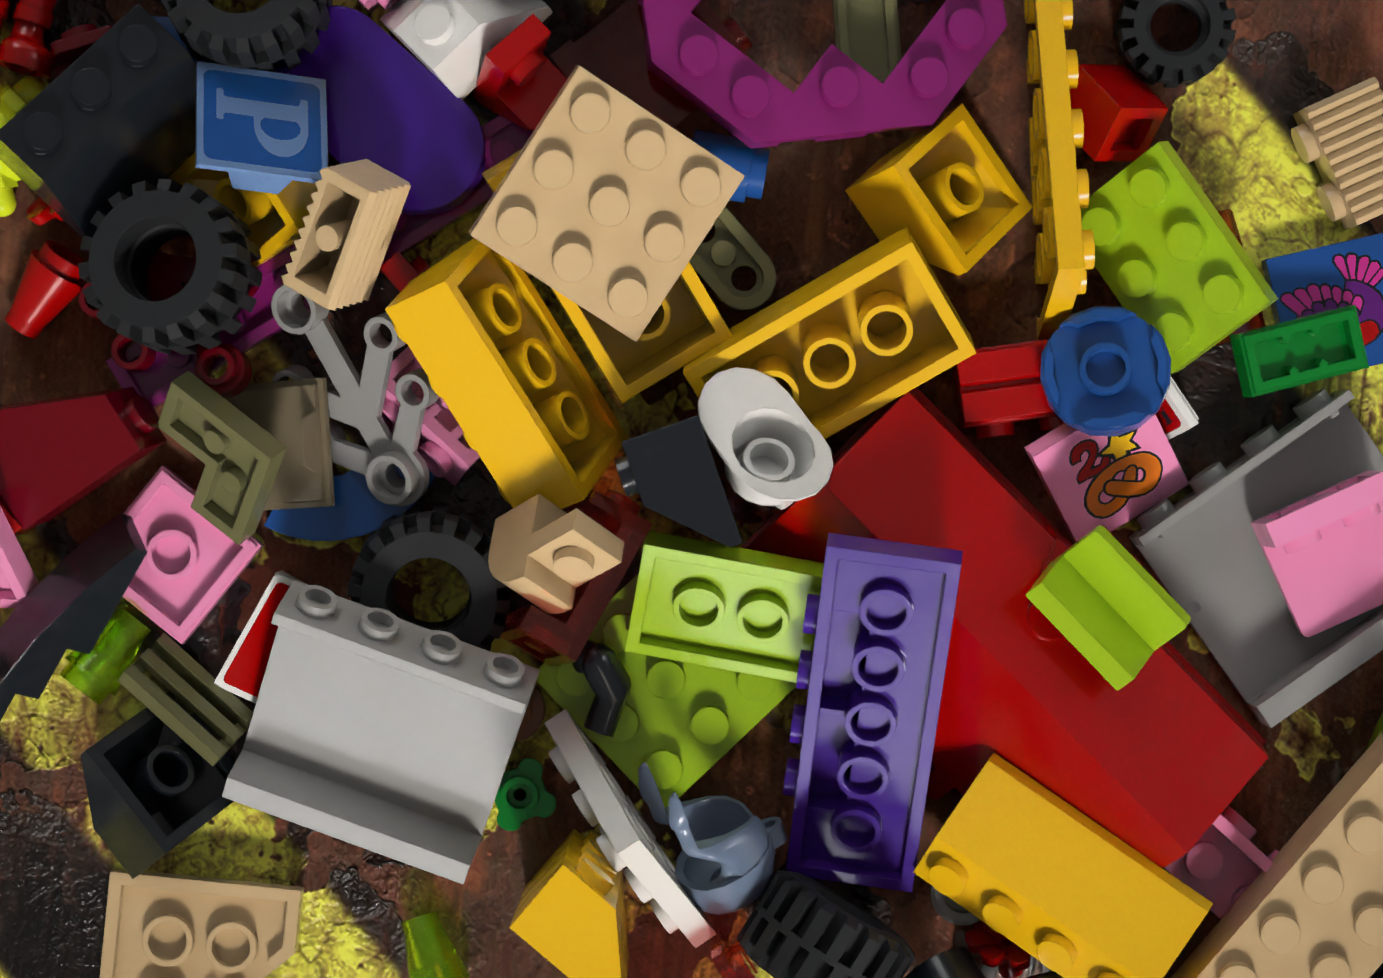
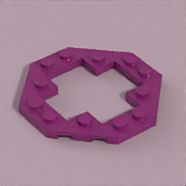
M638 0L639 5L642 7L646 35L644 44L648 69L751 149L778 146L780 143L814 139V142L865 137L868 133L901 130L902 133L928 130L1007 27L1003 0H945L883 83L831 44L793 93L692 14L701 0Z

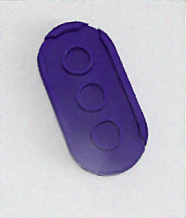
M327 6L331 17L327 31L315 30L320 41L319 46L312 54L303 48L298 53L301 64L292 70H289L284 62L274 67L275 72L326 80L328 154L339 164L368 159L408 181L411 188L401 214L417 216L416 213L427 214L432 212L435 215L456 208L475 191L483 177L481 173L485 169L486 141L483 128L476 115L460 97L457 98L433 73L368 16L348 7Z

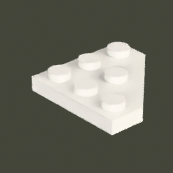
M566 709L545 722L549 733L557 745L548 752L549 756L569 784L574 780L577 781L581 789L573 793L572 797L592 827L600 823L599 830L602 835L596 838V841L613 868L619 872L626 866L628 867L623 873L630 886L644 904L651 900L649 904L669 934L680 929L695 948L715 936L716 932L706 914L696 907L680 887L679 878L675 874L674 866L656 842V836L629 796L624 794L618 782L605 766L606 762L593 742Z

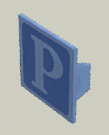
M197 61L195 168L228 172L233 189L279 194L292 180L309 183L322 180L319 170L328 167L325 79L248 68L242 69Z

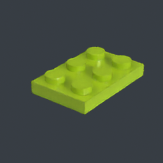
M1169 141L1156 143L1089 196L1088 208L1081 209L1082 230H1092L1094 234V266L1123 308L1136 313L1137 317L1145 320L1149 325L1152 324L1163 336L1171 357L1170 375L1184 369L1278 300L1276 294Z
M647 530L625 651L796 683L801 649L810 651L814 649L815 635L803 633V624L808 594L820 595L824 563L740 547H728L723 544Z

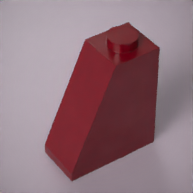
M133 387L1 405L0 495L22 529L26 530L54 519L166 442L165 436L158 428L159 417L157 412L147 399L136 393Z

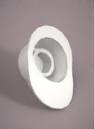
M734 367L716 373L703 386L698 400L699 419L708 440L723 459L726 479L738 495L754 504L776 506L783 510L790 506L793 501H800L816 495L828 483L834 466L831 448L791 395L774 378L755 369Z

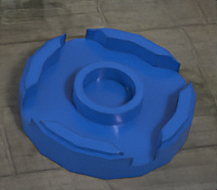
M1094 306L1070 315L1059 325V329L1048 340L1041 356V386L1049 407L1066 425L1091 436L1115 437L1140 428L1159 411L1170 388L1171 357L1163 336L1152 324L1149 325L1145 320L1137 317L1136 313L1122 307Z

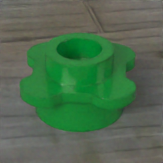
M524 758L520 761L518 767L506 771L503 775L495 803L499 811L497 823L504 830L515 831L520 828L523 821L535 816L547 818L555 811L557 805L556 797L546 790L545 782L541 777L544 768L538 760ZM521 788L525 790L526 798L517 800L514 797L516 789Z

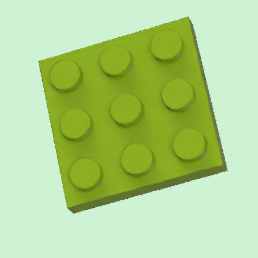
M638 573L537 668L540 669L537 682L563 709L569 712L583 731L638 789V769L642 763L646 762L656 782L665 808L669 806V797L673 792L678 797L685 793L795 689L796 683L625 651ZM592 640L597 644L604 642L615 649L631 679V690L613 737L596 733L584 727L595 694L587 682L584 673L576 672L572 665L573 652L584 641Z

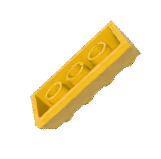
M473 238L411 280L385 308V311L393 321L394 329L399 338L409 346L424 369L433 391L444 400L462 428L466 442L478 453L493 476L503 499L515 508L535 495L540 494L560 509L585 500L622 448V442L626 441L629 437L525 271Z
M993 753L913 871V873L932 885L938 892L955 901L985 922L992 930L1005 936L1039 960L1045 967L1063 978H1163L1213 905L1211 901L996 753Z
M575 829L571 831L526 884L509 928L568 978H627L629 946L622 870L617 872L607 860L596 841V838L599 837L598 834L590 831L584 837Z

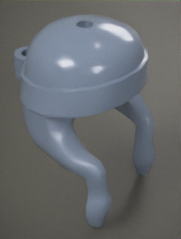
M646 762L642 763L638 769L640 794L648 804L655 822L661 825H670L677 835L683 850L676 859L675 874L679 878L680 887L696 907L709 914L721 915L746 908L761 898L772 880L775 867V849L787 840L781 818L768 817L760 820L756 815H753L744 803L728 796H705L681 802L678 795L673 792L669 797V806L664 808L660 792Z

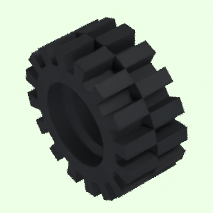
M1123 0L1116 12L1119 15L1118 20L1113 25V36H1118L1119 44L1115 48L1119 57L1124 55L1128 60L1129 64L1127 67L1134 74L1139 72L1145 76L1143 79L1145 83L1153 86L1158 82L1163 83L1164 88H1175L1181 84L1187 86L1197 82L1213 71L1229 53L1227 48L1234 41L1236 30H1231V24L1236 19L1235 8L1228 9L1226 0ZM1173 3L1185 6L1194 14L1197 20V38L1193 45L1184 51H1168L1159 46L1152 36L1150 28L1152 16L1159 7Z

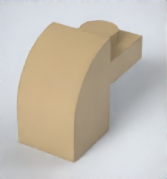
M537 494L495 519L488 555L489 569L494 578L543 611L550 614H559L573 608L576 587L622 562L625 542L577 508L566 513L542 495Z

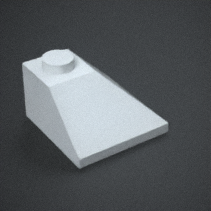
M399 0L379 20L457 98L460 97L463 100L477 86V79L485 55L533 13L543 22L553 12L542 0Z

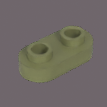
M725 207L713 224L715 228L714 237L708 242L701 243L689 262L694 271L724 305L738 311L754 310L762 306L773 293L776 284L775 267L766 253ZM739 268L752 270L756 276L755 286L748 291L736 289L731 281L733 272Z

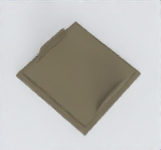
M326 378L248 384L246 389L236 396L223 397L287 447L264 510L335 506Z

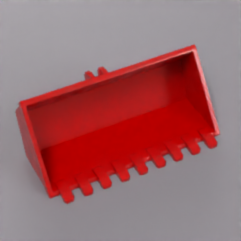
M919 387L879 408L832 455L834 466L829 481L816 495L800 501H793L790 506L783 510L778 509L740 546V548L824 563L828 533L963 551L931 763L933 767L930 770L927 795L932 799H939L954 787L964 796L993 753H996L1152 862L1164 868L1191 850L1269 758L1263 747V744L1266 742L1265 738L1169 641L1152 653L1134 680L1116 691L1040 612L1025 594L1048 565L1070 548L1073 543ZM1132 554V556H1133L1141 565H1143V564Z

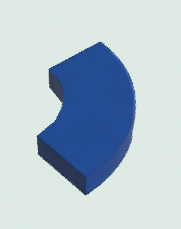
M396 465L398 475L405 480L403 472ZM351 470L343 475L333 476L335 506L272 510L264 526L278 533L311 541L345 540L380 529L383 521L393 515L396 518L401 517L405 514L406 509L412 508L419 500L407 506L382 503L370 492L366 476ZM430 471L427 491L436 479V476Z

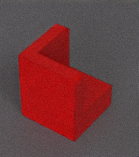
M1078 64V86L1076 89H1070L1071 109H1082L1084 121L1083 150L1094 161H1135L1148 150L1169 108L1127 66Z

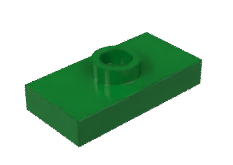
M1356 305L1342 306L1229 335L1243 397H1256L1369 368Z

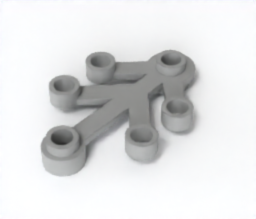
M285 285L281 286L274 293L271 302L275 321L288 333L306 334L337 390L327 388L329 417L359 429L369 447L347 441L341 426L329 420L332 462L365 475L370 492L382 503L407 506L416 502L425 494L429 485L427 464L417 451L425 409L434 404L439 398L433 391L424 369H415L403 375L396 383L395 393L400 407L392 435L382 417L394 351L403 347L406 343L397 335L393 321L387 312L371 318L365 324L364 339L367 348L360 378L327 318L329 309L305 297L310 306L309 311L304 306L303 295ZM381 324L386 325L390 329L392 334L391 342H388L382 336ZM292 365L277 372L272 382L288 381L289 377L293 380L312 379L314 377L306 367ZM413 381L419 383L424 392L423 399L417 397L413 392ZM396 465L403 472L405 480L398 475Z

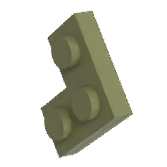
M187 371L171 382L158 421V428L206 464L191 508L236 544L240 545L256 532L287 447L224 399L218 392L214 391L190 371Z

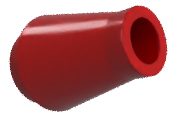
M46 240L40 250L33 249L11 308L4 317L7 324L19 333L37 339L44 327L80 293L82 287L87 283L86 280L79 277L78 263L86 261L69 248L51 240Z

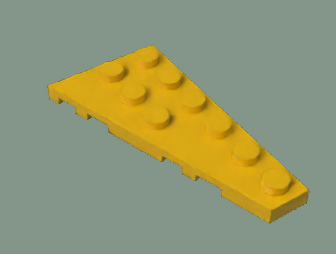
M1024 0L1025 23L1036 24V30H1030L1028 36L1027 84H1040V88H1035L1033 92V117L1028 119L1032 219L1034 225H1042L1043 233H1038L1036 238L1034 275L1035 284H1048V291L1040 318L1036 319L1037 340L1050 339L1052 334L1059 329V325L1071 315L1077 294L1086 293L1087 270L1093 269L1095 263L1093 231L1082 230L1081 209L1088 208L1089 205L1087 169H1077L1076 148H1082L1084 141L1082 109H1071L1070 89H1076L1078 86V56L1076 49L1066 50L1064 30L1072 29L1073 0Z

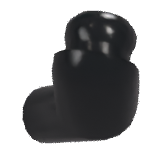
M592 640L584 641L575 648L572 655L574 670L578 673H584L587 682L595 694L584 727L596 733L613 737L631 690V679L615 649L604 642L597 644Z

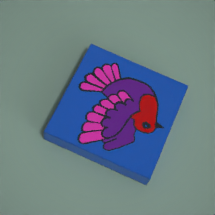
M1383 233L1261 261L1265 280L1278 297V300L1271 304L1275 323L1342 306L1356 305L1368 365L1383 364Z

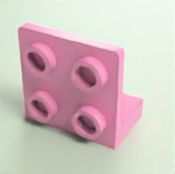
M1366 470L1250 522L1301 636H1314L1383 605V471Z

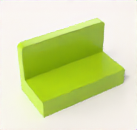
M1101 525L1095 527L1055 558L1025 594L1116 691L1134 680L1152 653L1182 632L1191 621L1189 614L1118 540Z

